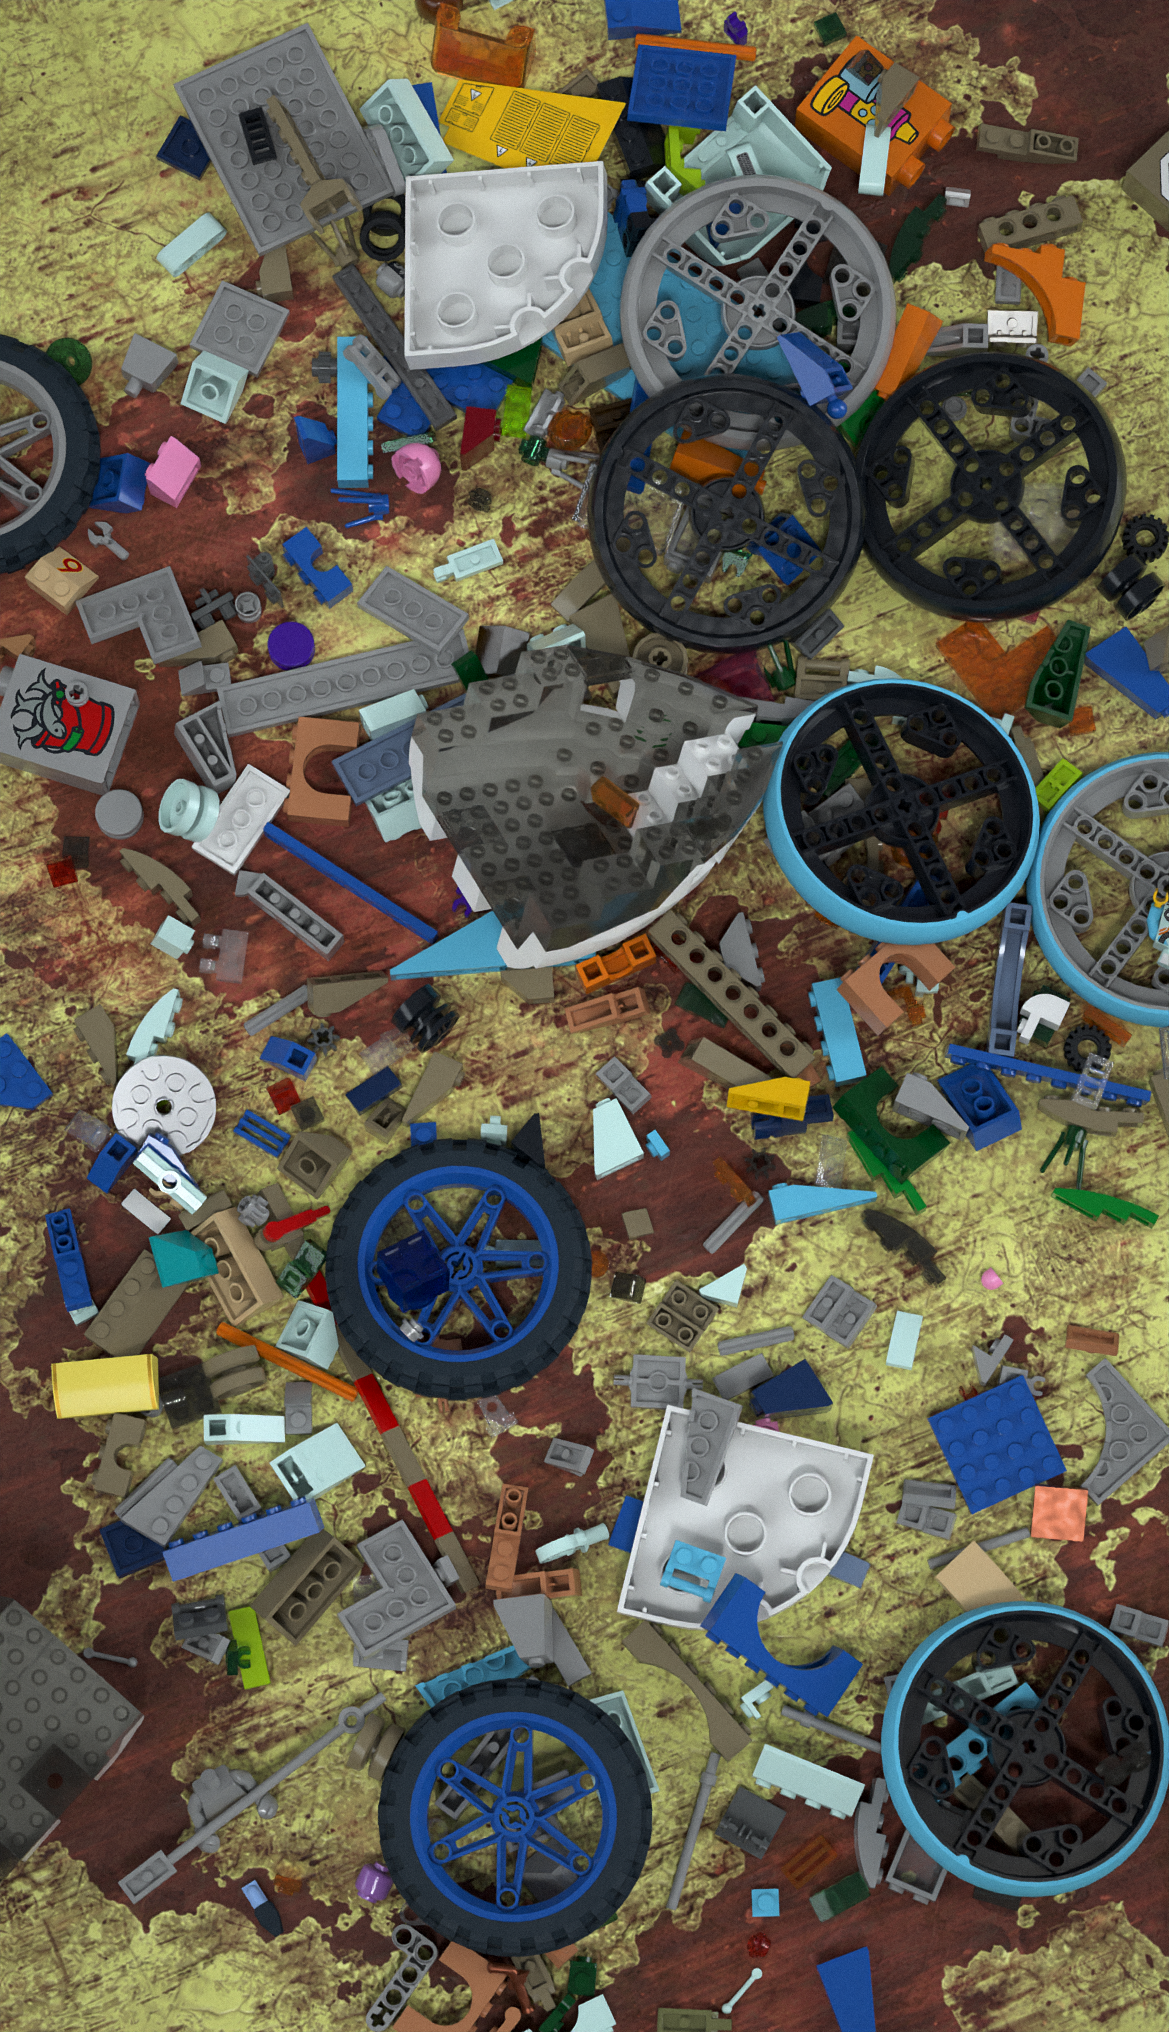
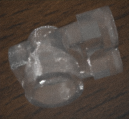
M497 1395L484 1399L481 1398L477 1401L488 1424L486 1429L491 1438L519 1423L514 1413L508 1412ZM494 1402L497 1405V1409L494 1412H489L487 1410L488 1403Z

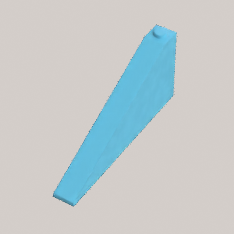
M580 865L569 866L571 872L588 869H583ZM520 903L498 907L390 969L391 981L506 971L507 965L496 949L502 927L531 920ZM594 952L575 960L547 967L577 965L596 956Z

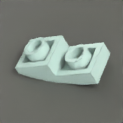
M897 1311L886 1365L912 1370L923 1316Z

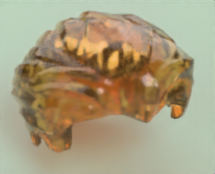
M569 410L557 412L553 416L548 426L547 435L551 442L559 449L577 450L589 440L592 433V423L581 411L573 413Z

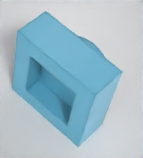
M654 1130L649 1133L646 1139L648 1143L645 1146L652 1157L658 1156L660 1161L670 1156V1150L657 1131Z
M778 1889L751 1890L752 1917L779 1916Z

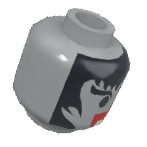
M393 261L389 264L384 262L376 271L378 275L376 279L377 287L390 298H403L405 296V267L398 261Z

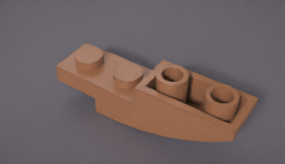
M502 1484L485 1589L512 1593L528 1487Z

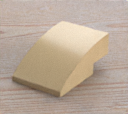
M589 288L568 316L551 330L567 367L613 347L612 337Z
M972 1541L934 1578L964 1613L982 1606L1001 1602L1026 1601L1013 1583L975 1541Z

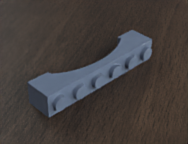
M1011 902L1002 912L985 1051L1013 1058L1015 1054L1020 986L1032 914V905Z

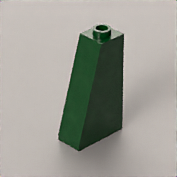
M542 337L517 352L481 364L513 380L514 384L532 391L543 346Z

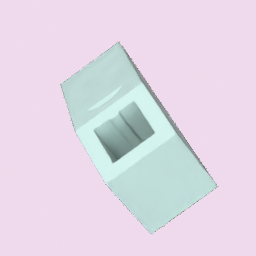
M204 1415V1442L206 1445L285 1443V1416Z

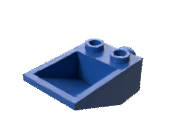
M800 332L779 335L777 339L801 387V396L807 400L810 406L828 403V415L833 419L843 418L847 413V405L837 397L852 390L853 387L842 365Z

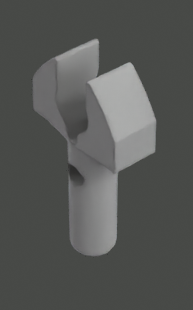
M95 522V525L103 531L104 537L96 536L88 529L90 543L95 548L99 545H105L121 560H126L129 553L111 538L113 528L107 522Z

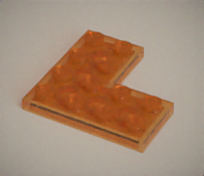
M966 622L937 642L935 647L990 717L1002 720L1005 713L1011 715L1025 705L1029 683L1052 646L1056 636L1046 626L1006 654L983 623Z

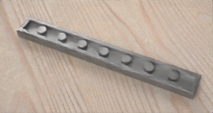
M354 264L333 275V281L399 375L436 432L456 420V413L426 369H409L405 359L404 337Z

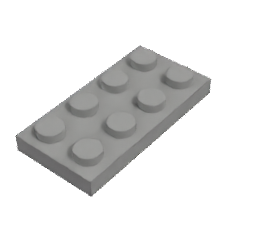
M388 566L383 569L357 602L359 609L439 656L442 655L469 620L468 613Z

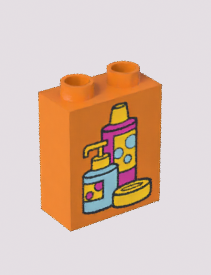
M856 35L796 109L795 128L860 175L866 124L875 125L876 95L880 83L877 81L884 69L889 70L894 62ZM920 80L912 97L888 125V127H891L884 185V193L888 196L892 194L899 184H902L907 189L911 188L925 168V163L919 160L929 147H932L937 152L942 150L955 131V127L949 123L952 103Z

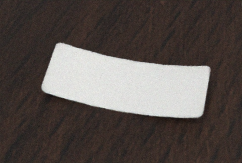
M133 1189L122 1202V1206L157 1234L171 1220L169 1216L136 1189Z

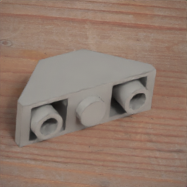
M743 912L737 914L720 941L719 952L724 959L722 963L728 969L733 968L742 978L740 981L745 986H751L758 992L761 991V983L765 982L762 967L757 968L755 959L759 958L756 943L751 944L749 934L753 933L750 919H745Z

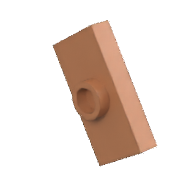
M1067 1325L1065 1348L1117 1356L1119 1347L1118 1333Z

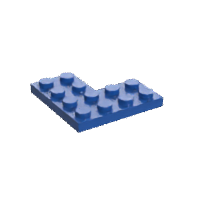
M481 363L426 369L447 402L465 413L467 406L498 411L513 386V380ZM402 380L401 384L396 389H393L392 394L377 416V421L420 443L432 425Z

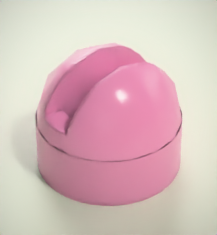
M991 1267L982 1275L981 1282L986 1289L994 1290L1004 1284Z

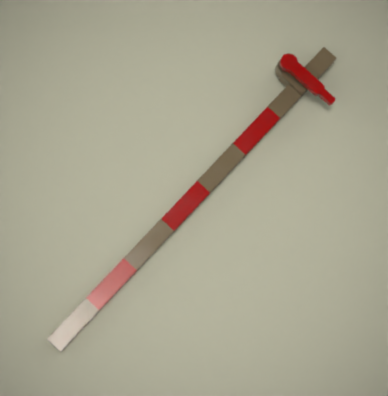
M278 1183L261 1189L256 1196L260 1195L268 1201V1205L265 1208L269 1210V1223L255 1235V1245L263 1251L270 1249L275 1251L285 1247L313 1304L332 1311L327 1294L326 1281L303 1238L304 1233L302 1231V1228L312 1225L317 1219L327 1216L331 1212L330 1208L324 1206L316 1210L309 1209L294 1215ZM334 1317L339 1344L337 1351L442 1557L448 1555L460 1578L456 1581V1584L461 1594L476 1588L480 1583L371 1369L356 1355V1352L347 1343Z

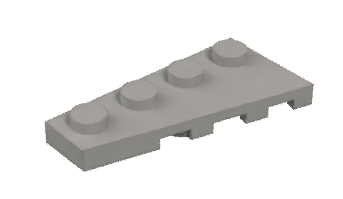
M692 1388L691 1397L693 1399L689 1414L690 1426L686 1441L687 1453L683 1468L680 1497L707 1506L743 1406Z
M199 1446L121 1518V1522L166 1548L223 1463L222 1458Z

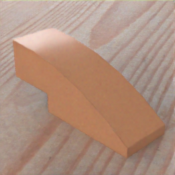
M640 987L618 994L611 993L564 1008L570 1033L572 1034L622 1023L651 1014L645 989Z
M571 1568L514 1575L512 1593L496 1590L497 1600L545 1594L550 1600L582 1596L580 1570Z

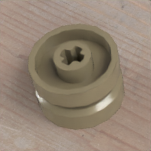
M658 633L650 634L640 640L633 652V667L685 682L688 670V657L682 643L676 641L669 642L665 639L666 637Z
M255 1345L222 1353L202 1364L206 1378L217 1379L209 1386L214 1400L226 1399L246 1393L268 1381L263 1367H251L260 1360Z
M371 1713L355 1742L347 1766L361 1771L369 1759H372L368 1767V1776L381 1782L393 1757V1753L403 1738L406 1729L392 1723L388 1726L384 1735L381 1736L385 1725L384 1718Z

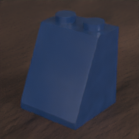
M804 1359L753 1390L749 1406L756 1417L761 1415L762 1419L771 1418V1420L827 1413L831 1411L833 1402L807 1360Z

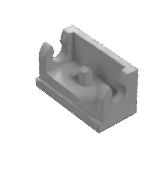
M400 1640L365 1661L354 1645L353 1666L406 1672L409 1641Z

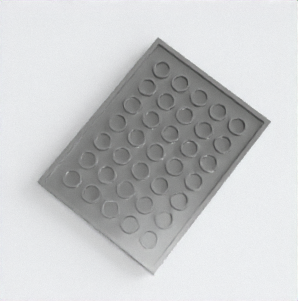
M308 23L173 84L259 257L316 231L300 206V203L311 187L302 178L301 172L303 171L300 166L296 165L289 153L291 151L290 147L281 139L278 133L280 128L276 122L274 123L267 113V109L270 107L266 99L273 95L288 108L326 180L344 179L353 188L363 209L393 195L394 190ZM262 107L277 159L253 166L238 114ZM260 128L253 131H249V134L263 131V129ZM266 138L253 141L252 145L266 141ZM269 148L256 150L255 155L269 151ZM348 202L338 208L336 214L330 213L319 221L322 227L330 224L331 220L336 222L358 212L357 208L353 207L351 202Z

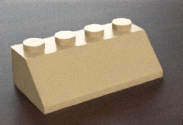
M236 1207L214 1213L190 1232L213 1250L219 1274L207 1277L233 1327L268 1310L284 1298L246 1225L238 1220L240 1214Z

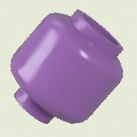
M376 1861L375 1864H364L355 1881V1887L358 1890L357 1894L361 1898L376 1903L377 1900L386 1899L394 1882L390 1877L387 1865Z

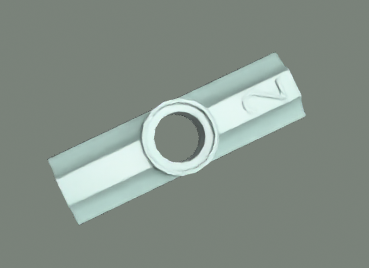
M149 1146L133 1162L163 1192L168 1193L191 1214L197 1211L206 1200L207 1196L183 1177L178 1169L169 1165ZM167 1174H173L177 1178V1183L171 1187L166 1186L163 1183V1177Z

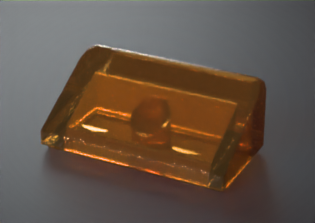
M601 776L590 787L592 801L626 828L631 829L636 814L639 811V803L607 777Z

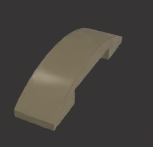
M620 538L616 541V548L620 552H626L631 547V544L625 538ZM595 559L551 603V606L568 623L569 616L585 608L586 603L606 585L595 563Z

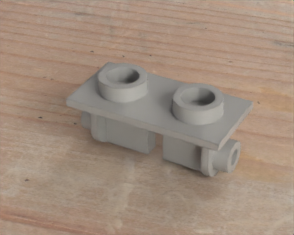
M545 389L523 431L543 444L565 404L563 399L565 395L560 391H556L553 394L548 389Z

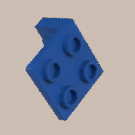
M780 512L769 523L822 552L792 514ZM770 531L765 534L764 541L767 545L774 546L778 543L779 538L775 532ZM754 542L746 547L751 554L762 556L785 585H789L803 571V569ZM790 544L787 547L788 556L791 558L799 557L801 553L800 547L797 544ZM812 556V557L810 558V560H809V565H810L818 556Z

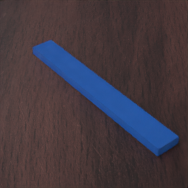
M267 822L264 826L265 837L431 945H434L439 938L438 931L270 822Z

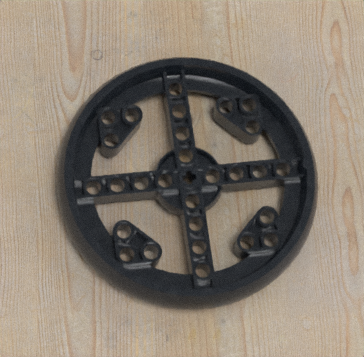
M1006 352L964 354L943 360L918 372L894 390L874 412L861 435L854 454L864 483L867 521L862 550L869 563L894 591L909 602L938 616L957 621L973 623L1009 621L1029 616L1062 600L1076 590L1102 562L1118 532L1124 512L1127 492L1125 457L1121 441L1108 414L1097 399L1072 376L1047 362L1021 354ZM1003 380H1008V381H1010V384H1009L1008 387H1006V388H999V387H998V384H999L1001 381H1003ZM972 391L971 400L976 411L979 413L1023 418L1031 411L1029 396L1044 402L1060 415L1009 453L1004 454L1000 451L989 449L975 451L938 403L955 395ZM983 395L990 397L986 403L981 404L977 402ZM1016 400H1025V403L1021 407L1013 406V403ZM926 407L934 408L931 414H922ZM919 419L956 467L950 480V496L896 536L889 520L886 501L891 507L896 509L902 508L908 503L915 467V460L910 449L903 445H897L910 426ZM1065 423H1075V427L1073 429H1063ZM941 426H948V427H949V429H948V431H947L946 433H944V434H939V433H937V430H938L939 427H941ZM1047 437L1055 439L1051 445L1042 444L1043 440ZM1079 438L1086 453L1089 471L1084 466L1074 465L1066 473L1060 509L1061 516L1067 527L1072 529L1078 528L1065 549L1057 556L1019 508L1025 491L1024 477ZM960 444L964 446L963 450L959 453L951 451L955 445ZM1025 453H1034L1035 455L1031 460L1025 461L1022 459ZM899 457H908V460L904 464L896 463ZM975 463L979 465L974 472L966 471L970 464ZM1010 467L1014 469L1013 473L1009 476L1001 474L1005 468ZM880 471L888 472L885 478L876 479V475ZM1082 475L1085 477L1084 481L1080 484L1072 482L1075 476ZM988 483L992 488L986 490V488H983V485ZM895 490L903 491L902 495L898 498L890 497L891 493ZM1096 494L1100 496V499L1095 503L1087 501L1091 495ZM965 498L973 499L969 506L960 505L961 501ZM1000 502L1008 503L1007 508L1004 510H997L996 506ZM1069 511H1079V515L1077 517H1067V513ZM951 513L952 518L949 521L943 522L940 520L943 514ZM968 519L980 524L999 522L1035 568L1036 572L1019 580L1002 584L1003 573L996 562L954 556L946 559L943 564L945 579L927 570L915 558ZM1013 522H1023V526L1020 529L1014 530L1011 528ZM923 529H932V532L929 536H920V532ZM1031 540L1038 541V545L1033 549L1025 547ZM909 543L912 545L909 551H899L902 544ZM1046 559L1053 561L1052 566L1049 568H1042L1040 566ZM955 566L962 568L961 572L957 575L949 574L950 570ZM994 570L997 572L996 577L988 580L984 578L988 571ZM968 586L977 587L976 591L971 595L964 593Z
M734 373L710 374L677 382L650 396L633 409L615 429L599 456L592 475L587 504V527L595 563L602 579L622 608L647 630L666 637L667 641H676L682 643L687 649L713 654H742L766 649L768 644L776 646L795 637L819 620L837 601L855 571L865 539L867 521L864 483L859 466L850 446L831 419L816 405L810 406L801 394L784 385L752 375ZM693 403H699L703 406L704 412L701 416L694 417L690 414L689 407ZM725 410L748 412L766 418L734 477H716L700 486L643 455L650 444L673 425H675L673 429L675 441L679 444H689L726 432L731 422ZM716 415L723 416L726 420V426L722 429L714 428L712 418ZM773 417L780 418L783 422L782 429L779 431L771 430L769 420ZM683 425L688 426L692 432L690 438L685 440L680 439L677 435V429ZM786 430L800 440L814 458V460L807 459L802 461L796 470L808 513L812 517L820 518L830 510L829 532L823 552L764 521V504L754 487ZM767 440L771 445L770 451L766 454L758 452L756 448L758 441ZM635 458H640L644 461L645 468L641 472H634L630 467L631 461ZM748 462H753L758 466L759 471L755 476H748L744 471V466ZM810 464L815 468V475L812 478H805L802 475L801 468L803 465ZM658 470L664 471L667 475V481L661 485L656 484L652 478L654 472ZM631 476L688 506L690 525L699 540L668 599L648 582L638 568L646 569L652 567L656 563L657 553L645 515L636 510L629 512L624 518L625 494ZM828 476H832L837 480V488L833 491H829L824 487V479ZM683 482L689 486L690 491L687 496L680 497L676 494L675 486L678 483ZM740 484L745 487L746 495L744 498L737 499L733 496L732 488L735 485ZM708 495L711 498L712 504L710 508L702 509L698 506L697 499L699 496ZM821 499L824 501L825 510L822 513H816L812 510L811 503L813 500ZM729 507L733 510L731 514H734V517L724 521L721 519L722 514H720V510H726ZM633 515H638L643 520L642 527L636 530L628 525V520ZM746 519L753 520L756 523L755 532L751 534L745 533L742 529L743 521ZM716 529L721 532L722 539L719 543L713 544L709 542L707 535L710 530ZM773 531L778 535L779 540L776 545L770 546L765 543L764 536L767 532ZM620 538H627L631 543V547L626 552H620L616 548V541ZM754 542L810 573V576L797 591L780 603L781 592L773 584H766L728 596L724 600L723 609L732 618L711 617L688 610L719 552L738 551ZM790 544H797L800 547L801 553L799 557L791 558L788 556L787 547ZM642 550H649L652 553L653 560L651 563L642 564L639 561L638 555ZM706 552L710 557L708 565L699 566L695 561L696 554ZM812 556L822 558L823 566L820 570L810 568L809 560ZM687 574H692L697 578L698 583L693 589H688L683 584V578ZM767 588H771L776 592V600L772 603H767L762 598V593ZM679 596L684 599L685 608L683 610L675 611L672 609L671 600L674 597ZM736 598L741 601L742 609L740 612L732 613L729 611L728 602L731 599ZM753 611L763 613L764 621L761 625L756 626L751 623L750 615Z

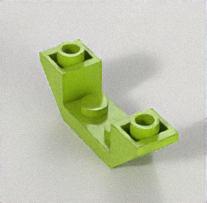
M669 126L664 141L665 164L667 169L682 184L679 193L685 196L705 185V180L701 179V169L684 168V158H680L683 144L693 145L695 137L700 135L701 129Z

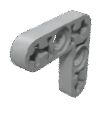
M368 124L361 127L394 190L392 196L396 197L406 193L404 179L383 126L381 124Z

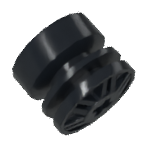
M430 984L424 985L413 993L398 1008L391 1019V1023L402 1034H406L414 1029L409 1040L412 1044L419 1042L417 1049L421 1053H425L445 1039L460 1018V1015L455 1010L449 1012L451 1006L448 1003L436 1008L441 995Z

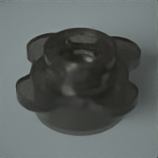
M482 488L471 490L467 503L477 511L489 512L492 495Z
M673 1028L668 1029L667 1032L661 1036H656L654 1039L655 1045L660 1047L664 1058H671L673 1053L682 1051L685 1047L684 1042L680 1041L677 1035V1030ZM671 1041L672 1045H667V1042Z

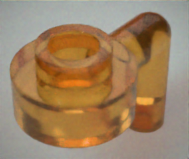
M902 987L886 992L893 1000L904 998L912 1027L923 1024L922 1019L926 1018L924 1006L922 1003L918 1004L910 987Z

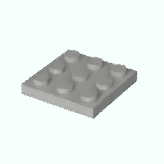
M222 280L189 344L190 348L200 353L207 351L249 370L248 374L258 378L290 315V310Z

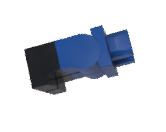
M635 179L621 181V191L616 198V208L613 215L614 223H618V231L626 258L632 257L637 244L647 229L657 219L649 217L646 208L645 187H638Z

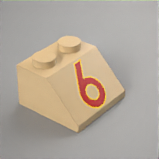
M60 546L54 549L53 552L41 557L25 576L26 582L31 589L66 615L76 606L75 601L82 599L99 578L98 575Z

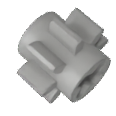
M255 1194L252 1197H244L237 1207V1211L241 1214L238 1220L252 1228L255 1225H262L269 1216V1210L265 1208L268 1205V1201Z

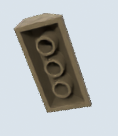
M144 1249L86 1330L84 1336L113 1358L139 1355L190 1283L162 1288L154 1256Z
M322 1529L319 1533L310 1535L250 1607L296 1646L362 1569L364 1564L334 1536Z

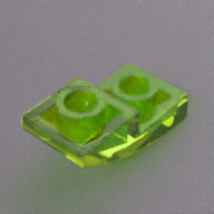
M507 384L501 436L526 439L527 433L523 429L529 419L532 388Z

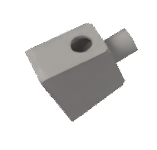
M135 333L121 368L123 377L129 381L123 391L133 398H137L142 388L154 393L178 365L177 354Z

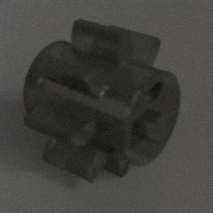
M763 1148L762 1152L758 1153L752 1149V1159L745 1158L744 1161L750 1164V1167L746 1169V1174L751 1172L755 1174L756 1181L759 1176L763 1175L766 1179H769L768 1171L776 1170V1166L770 1164L775 1159V1155L768 1156L766 1148ZM759 1159H763L764 1165H766L762 1166L761 1169H757L756 1163H758Z

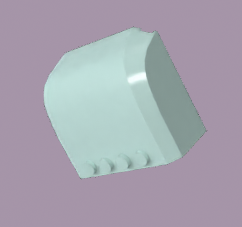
M756 85L737 101L732 115L728 118L726 132L714 130L684 157V168L701 169V179L705 180V185L733 177L725 158V151L746 143H750L763 175L795 179L823 191L832 169L825 159ZM666 166L649 179L645 185L647 202L659 215L683 197L679 193L682 184ZM766 212L769 217V223L763 234L720 243L717 249L710 244L706 226L695 232L685 243L709 264L725 266L750 259L795 218ZM753 217L750 220L751 225L755 228H760L764 225L763 220L759 217Z

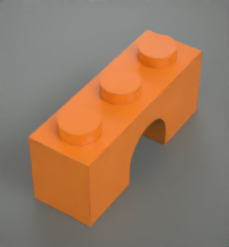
M645 933L623 943L620 949L603 957L596 955L575 965V972L587 995L655 964L656 954Z

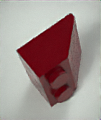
M466 407L460 450L461 470L467 471L493 452L495 450V443L501 441V419L497 418V410Z

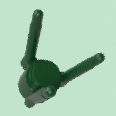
M788 640L783 642L788 670L786 666H781L772 644L767 646L777 669L772 672L774 677L771 676L753 652L747 653L769 681L771 688H777L778 692L785 691L796 685L795 679L797 675L794 670Z
M1068 1125L1066 1132H1061L1058 1142L1045 1160L1040 1172H1045L1063 1143L1064 1147L1068 1149L1063 1162L1065 1166L1069 1164L1073 1151H1079L1080 1148L1076 1189L1081 1190L1085 1152L1089 1142L1085 1139L1087 1131L1079 1126Z

